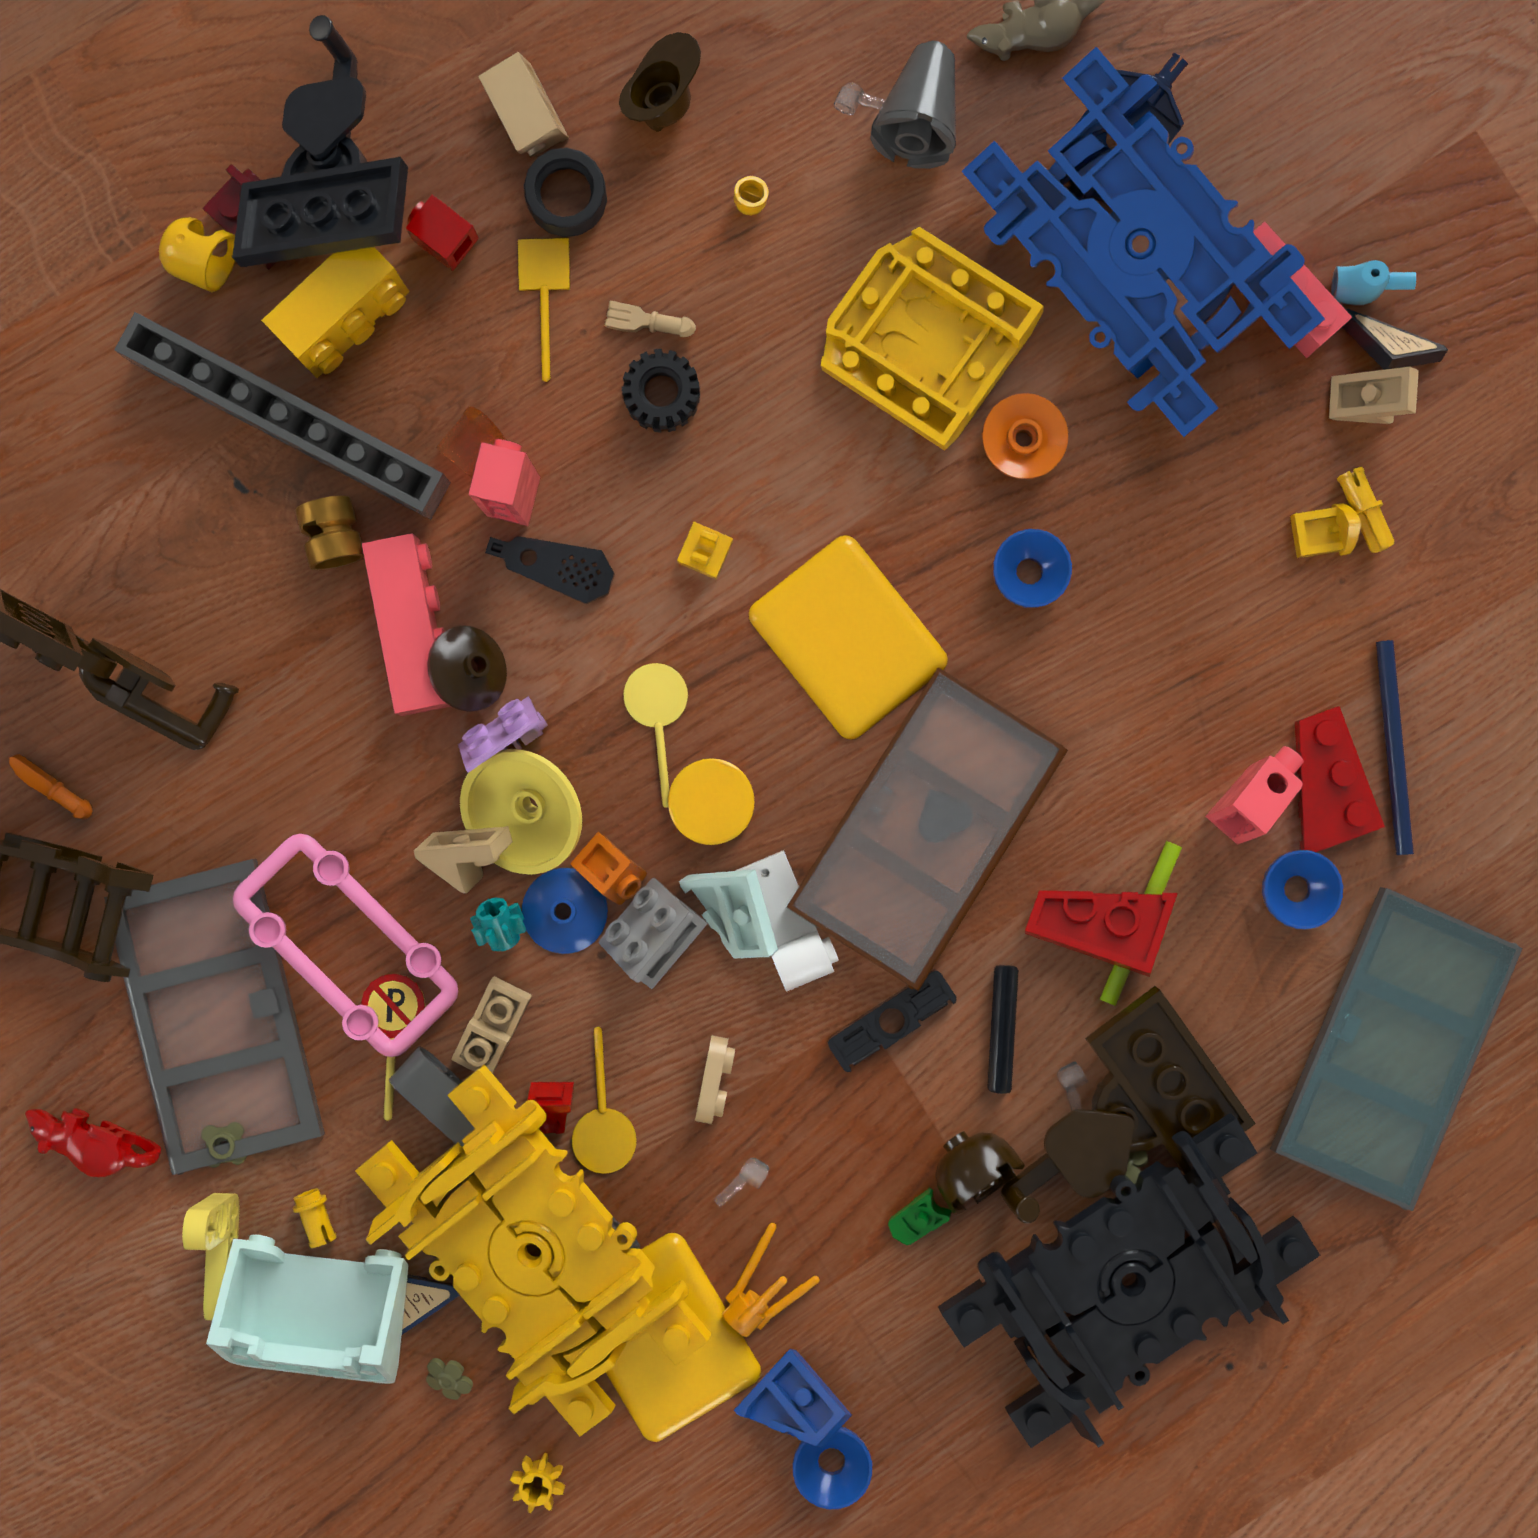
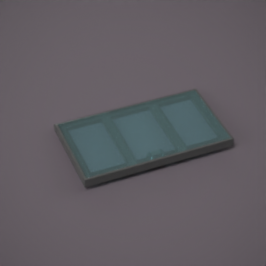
M1380 887L1270 1150L1397 1204L1404 1210L1413 1211L1523 948L1519 947L1516 943L1503 940L1388 888Z

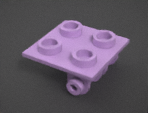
M529 696L522 701L519 699L510 701L499 710V717L486 726L482 723L478 724L463 735V741L458 746L468 773L499 751L508 749L506 746L511 743L516 749L521 750L522 747L517 740L518 738L526 746L543 734L542 729L548 726L539 711L536 712Z

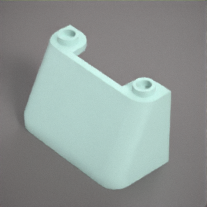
M250 1235L249 1240L233 1238L206 1343L211 1349L226 1361L245 1367L374 1383H395L399 1366L408 1263L404 1258H401L402 1255L392 1250L378 1249L375 1255L365 1257V1262L287 1254L274 1246L275 1240L273 1238L263 1235Z

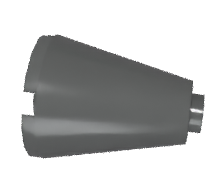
M928 41L915 47L872 124L870 140L874 148L885 158L893 162L895 155L909 159L907 167L931 169L946 164L949 161L950 154H953L956 146L955 56L942 42Z

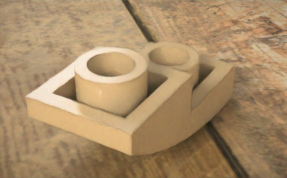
M494 976L490 980L451 1060L474 1072L485 1064L493 1074L532 995Z

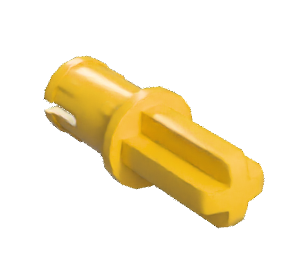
M1358 467L1353 469V473L1348 471L1337 477V481L1340 483L1350 507L1354 509L1361 520L1360 530L1369 550L1372 553H1378L1390 548L1394 544V538L1380 509L1383 505L1382 500H1376L1365 476L1364 468Z

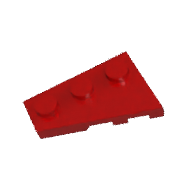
M1340 706L1295 721L1296 752L1304 761L1297 770L1299 779L1303 783L1300 789V802H1298V815L1301 818L1302 834L1300 850L1319 852L1384 828V822Z
M1039 890L1025 929V934L1150 977L1178 893H1162V895L1138 894V892L1105 894L1093 893L1092 891Z

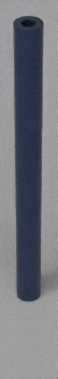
M1394 640L1376 642L1395 850L1396 855L1414 854Z

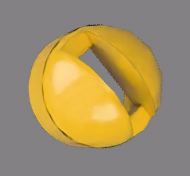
M747 176L740 179L735 185L733 196L737 209L741 213L750 216L760 213L767 204L768 187L758 177Z

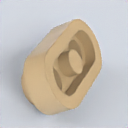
M711 1036L695 1117L697 1122L712 1124L714 1116H723L727 1091L719 1090L722 1073L731 1074L735 1048L727 1047L729 1038Z

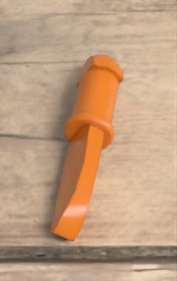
M16 754L9 757V764L14 773L28 786L47 796V799L50 801L54 800L70 811L75 818L84 820L92 816L93 809L89 801L83 800L64 787L62 782H57L55 778L22 755Z

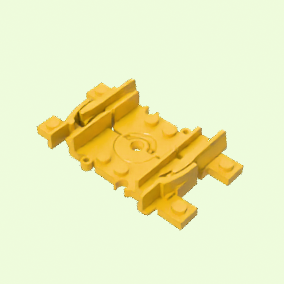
M483 1064L447 1095L475 1128L462 1140L465 1144L463 1147L457 1142L419 1173L391 1140L355 1170L386 1207L373 1219L369 1234L365 1240L371 1245L398 1222L404 1228L412 1222L413 1224L398 1236L409 1249L404 1256L410 1260L421 1250L426 1255L436 1256V1259L429 1267L430 1275L435 1280L443 1281L452 1274L453 1288L481 1319L482 1332L486 1333L488 1329L497 1327L505 1333L506 1339L502 1341L498 1351L509 1353L515 1360L506 1374L507 1378L512 1380L517 1376L519 1379L514 1387L511 1404L508 1409L515 1414L527 1404L533 1405L546 1396L580 1437L609 1416L616 1405L595 1379L615 1365L628 1341L633 1343L645 1333H648L676 1366L706 1344L712 1333L685 1303L684 1299L689 1294V1288L682 1279L652 1302L649 1301L646 1295L654 1290L651 1276L655 1266L641 1249L630 1248L637 1237L635 1226L625 1222L619 1224L616 1230L612 1227L613 1216L584 1183V1171L581 1169L572 1176L566 1175L561 1171L559 1162L566 1157L568 1152L556 1149L540 1131L539 1128L547 1118L544 1110L535 1100H527L515 1109L514 1105L517 1102L486 1065ZM440 1173V1175L429 1185L433 1178ZM466 1179L444 1202L443 1200L450 1190ZM534 1244L539 1247L541 1251L540 1256L530 1255L527 1251V1245Z

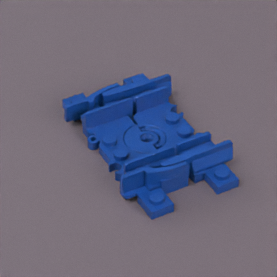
M1095 47L1062 77L1090 112L1048 150L1056 160L1049 170L1037 160L1022 173L999 144L993 141L962 170V173L992 209L997 212L984 225V232L994 244L1003 246L1016 236L1031 254L1030 266L1032 268H1036L1043 261H1051L1055 266V274L1052 279L1046 282V285L1058 287L1086 321L1098 322L1101 325L1095 327L1090 332V343L1094 347L1101 349L1108 347L1113 340L1115 342V356L1137 379L1152 366L1156 367L1160 374L1128 400L1127 403L1133 410L1141 411L1154 401L1181 435L1185 437L1219 409L1192 376L1197 369L1206 363L1201 353L1203 349L1211 345L1217 353H1220L1261 316L1290 349L1322 323L1325 318L1290 278L1304 265L1305 261L1302 254L1295 246L1286 244L1274 255H1271L1254 235V220H1250L1247 225L1240 228L1233 227L1229 223V214L1234 208L1238 207V202L1236 200H1225L1196 165L1183 163V161L1189 160L1194 153V146L1190 139L1178 137L1173 141L1170 148L1168 145V131L1150 111L1145 113L1133 125L1128 122L1127 118L1159 90L1160 87L1153 77L1147 74L1142 75L1129 86L1102 52ZM1107 132L1116 142L1117 146L1085 166L1089 160L1108 150L1095 137ZM1183 144L1186 145L1187 151L1184 154H1179L1177 151L1178 147ZM1072 179L1089 199L1078 200L1064 185ZM1098 193L1113 212L1109 214L1091 197ZM1146 236L1148 238L1149 247L1145 252L1138 253L1134 251L1132 243L1136 237ZM1168 279L1175 284L1188 300L1180 310L1198 330L1191 337L1177 315L1174 314L1179 299L1166 282ZM1234 284L1250 302L1243 314L1230 295L1218 313L1204 324L1223 303ZM1103 332L1105 340L1099 343L1096 339L1097 334Z

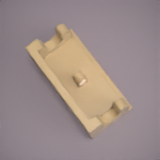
M519 52L478 76L519 154L527 151L529 156L533 157L560 141L563 142L569 138L531 63Z

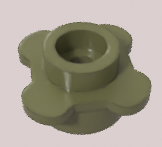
M235 1121L231 1122L228 1126L218 1128L211 1124L202 1130L201 1138L206 1142V1148H209V1152L213 1157L226 1159L235 1150V1140L244 1138L245 1129L241 1123ZM222 1141L230 1143L229 1151L223 1155L218 1154L214 1150V1146L220 1145ZM247 1156L221 1163L232 1162L235 1165H239L246 1160ZM217 1163V1164H214V1165H210L209 1167H211V1168H216V1167H218L221 1163Z

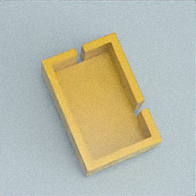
M375 247L337 252L329 256L261 321L318 378L322 373L329 374L334 371L343 361L344 357L342 355L354 343L355 345H360L372 335L375 329L374 325L376 324L374 321L379 316L383 317L385 314L391 316L396 313L405 303V296L410 291L395 268Z

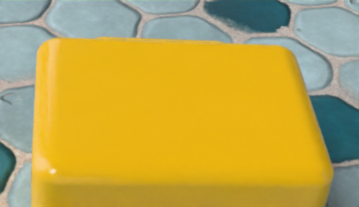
M843 535L837 537L756 601L749 610L751 624L837 732L845 739L859 738L926 685L938 667L944 670L947 665L946 652L860 544L851 536Z
M668 1233L641 1249L655 1266L651 1276L654 1290L647 1294L646 1297L652 1302L682 1279L689 1288V1294L684 1301L712 1333L709 1341L675 1366L651 1336L645 1333L633 1343L628 1341L615 1365L605 1372L642 1435L652 1442H658L667 1438L755 1384L761 1375L759 1362L744 1337L736 1332L724 1319L725 1305L686 1240L677 1233Z

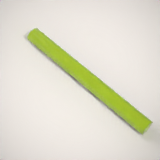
M1168 841L1165 842L1144 894L1162 895L1182 847ZM1114 965L1100 1000L1116 1006L1131 970Z

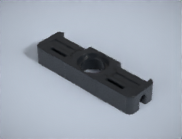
M933 969L919 991L910 989L907 985L831 1035L827 1040L828 1046L843 1070L851 1072L850 1064L853 1063L854 1066L880 1050L879 1045L881 1044L884 1049H887L921 1026L918 1022L919 1019L921 1021L926 1020L947 1006L949 999L955 1004L957 1000L956 995L943 975L938 970ZM889 1008L900 1010L904 1017L902 1028L894 1033L884 1031L879 1024L881 1014Z

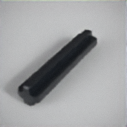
M997 965L994 968L987 1088L990 1092L997 1094H1007L1012 1090L1019 974L1018 968L1012 965Z

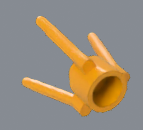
M775 1223L768 1225L736 1286L725 1297L730 1305L723 1312V1317L736 1332L744 1337H749L756 1328L761 1330L771 1318L807 1293L820 1281L818 1276L811 1277L770 1308H768L767 1303L787 1283L786 1277L781 1276L761 1296L752 1290H749L746 1294L743 1293L777 1228Z

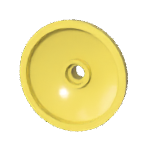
M520 749L501 750L470 771L463 782L460 794V811L466 830L509 827L513 842L499 855V859L494 862L496 865L519 874H540L559 866L574 851L582 830L580 803L567 777L558 767L544 757ZM530 797L536 802L537 806L531 803Z

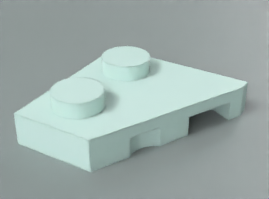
M755 869L691 874L679 881L682 890L685 893L692 890L707 911L701 915L711 929H714L720 935L723 945L734 959L770 957L778 950Z

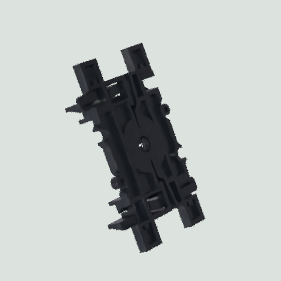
M1231 1113L1193 1138L1185 1131H1180L1171 1137L1191 1168V1171L1185 1175L1181 1173L1178 1167H1165L1157 1161L1138 1174L1136 1184L1125 1175L1115 1176L1110 1183L1111 1191L1116 1196L1114 1199L1102 1197L1066 1222L1053 1221L1054 1226L1058 1230V1236L1050 1244L1042 1243L1038 1236L1033 1234L1030 1246L1007 1261L999 1252L988 1254L977 1264V1268L985 1282L982 1283L978 1279L938 1306L942 1316L964 1348L999 1324H1002L1010 1338H1018L1013 1342L1040 1384L1007 1405L1005 1409L1030 1448L1070 1422L1073 1423L1083 1438L1093 1442L1098 1448L1104 1445V1441L1085 1413L1090 1408L1085 1399L1089 1397L1099 1414L1113 1405L1116 1406L1118 1411L1121 1410L1124 1406L1115 1392L1123 1387L1125 1377L1127 1376L1133 1385H1145L1150 1379V1371L1145 1364L1160 1363L1194 1339L1206 1341L1207 1337L1202 1332V1325L1209 1318L1215 1317L1223 1327H1227L1229 1317L1238 1311L1250 1324L1254 1321L1251 1313L1259 1309L1263 1315L1279 1321L1282 1325L1289 1321L1281 1308L1284 1298L1276 1285L1321 1255L1296 1217L1291 1216L1261 1236L1249 1214L1232 1197L1229 1198L1227 1196L1231 1192L1221 1177L1257 1154L1256 1149L1237 1118ZM1185 1231H1186L1187 1234L1189 1235V1237L1186 1238V1239H1185ZM1135 1273L1136 1280L1133 1284L1128 1286L1122 1284V1279L1126 1274ZM1064 1311L1067 1312V1313H1070V1314H1072V1315H1070L1069 1317H1067L1066 1314L1064 1313ZM1048 1334L1061 1355L1051 1346L1044 1335ZM1028 1346L1031 1348V1350H1032V1352L1034 1353L1035 1357L1037 1358L1038 1362L1036 1361V1359L1034 1358V1356L1032 1355V1353H1031L1030 1350L1028 1349Z

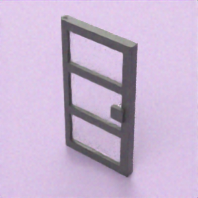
M250 859L151 885L150 892L133 890L132 896L126 897L115 945L120 964L131 969L129 978H123L172 1175H181L194 1169L321 1137L325 1134L281 955L273 947H260L252 941L249 935L250 924L236 911L233 905L234 891L258 867L257 859ZM263 886L250 900L263 913H270ZM231 1122L240 1123L244 1127V1134L241 1137L242 1139L235 1140L233 1154L226 1159L213 1157L209 1152V1148H206V1142L201 1138L202 1130L208 1125H214L218 1128L226 1127ZM221 1141L220 1145L214 1146V1150L221 1155L226 1154L230 1149V1143L226 1141Z

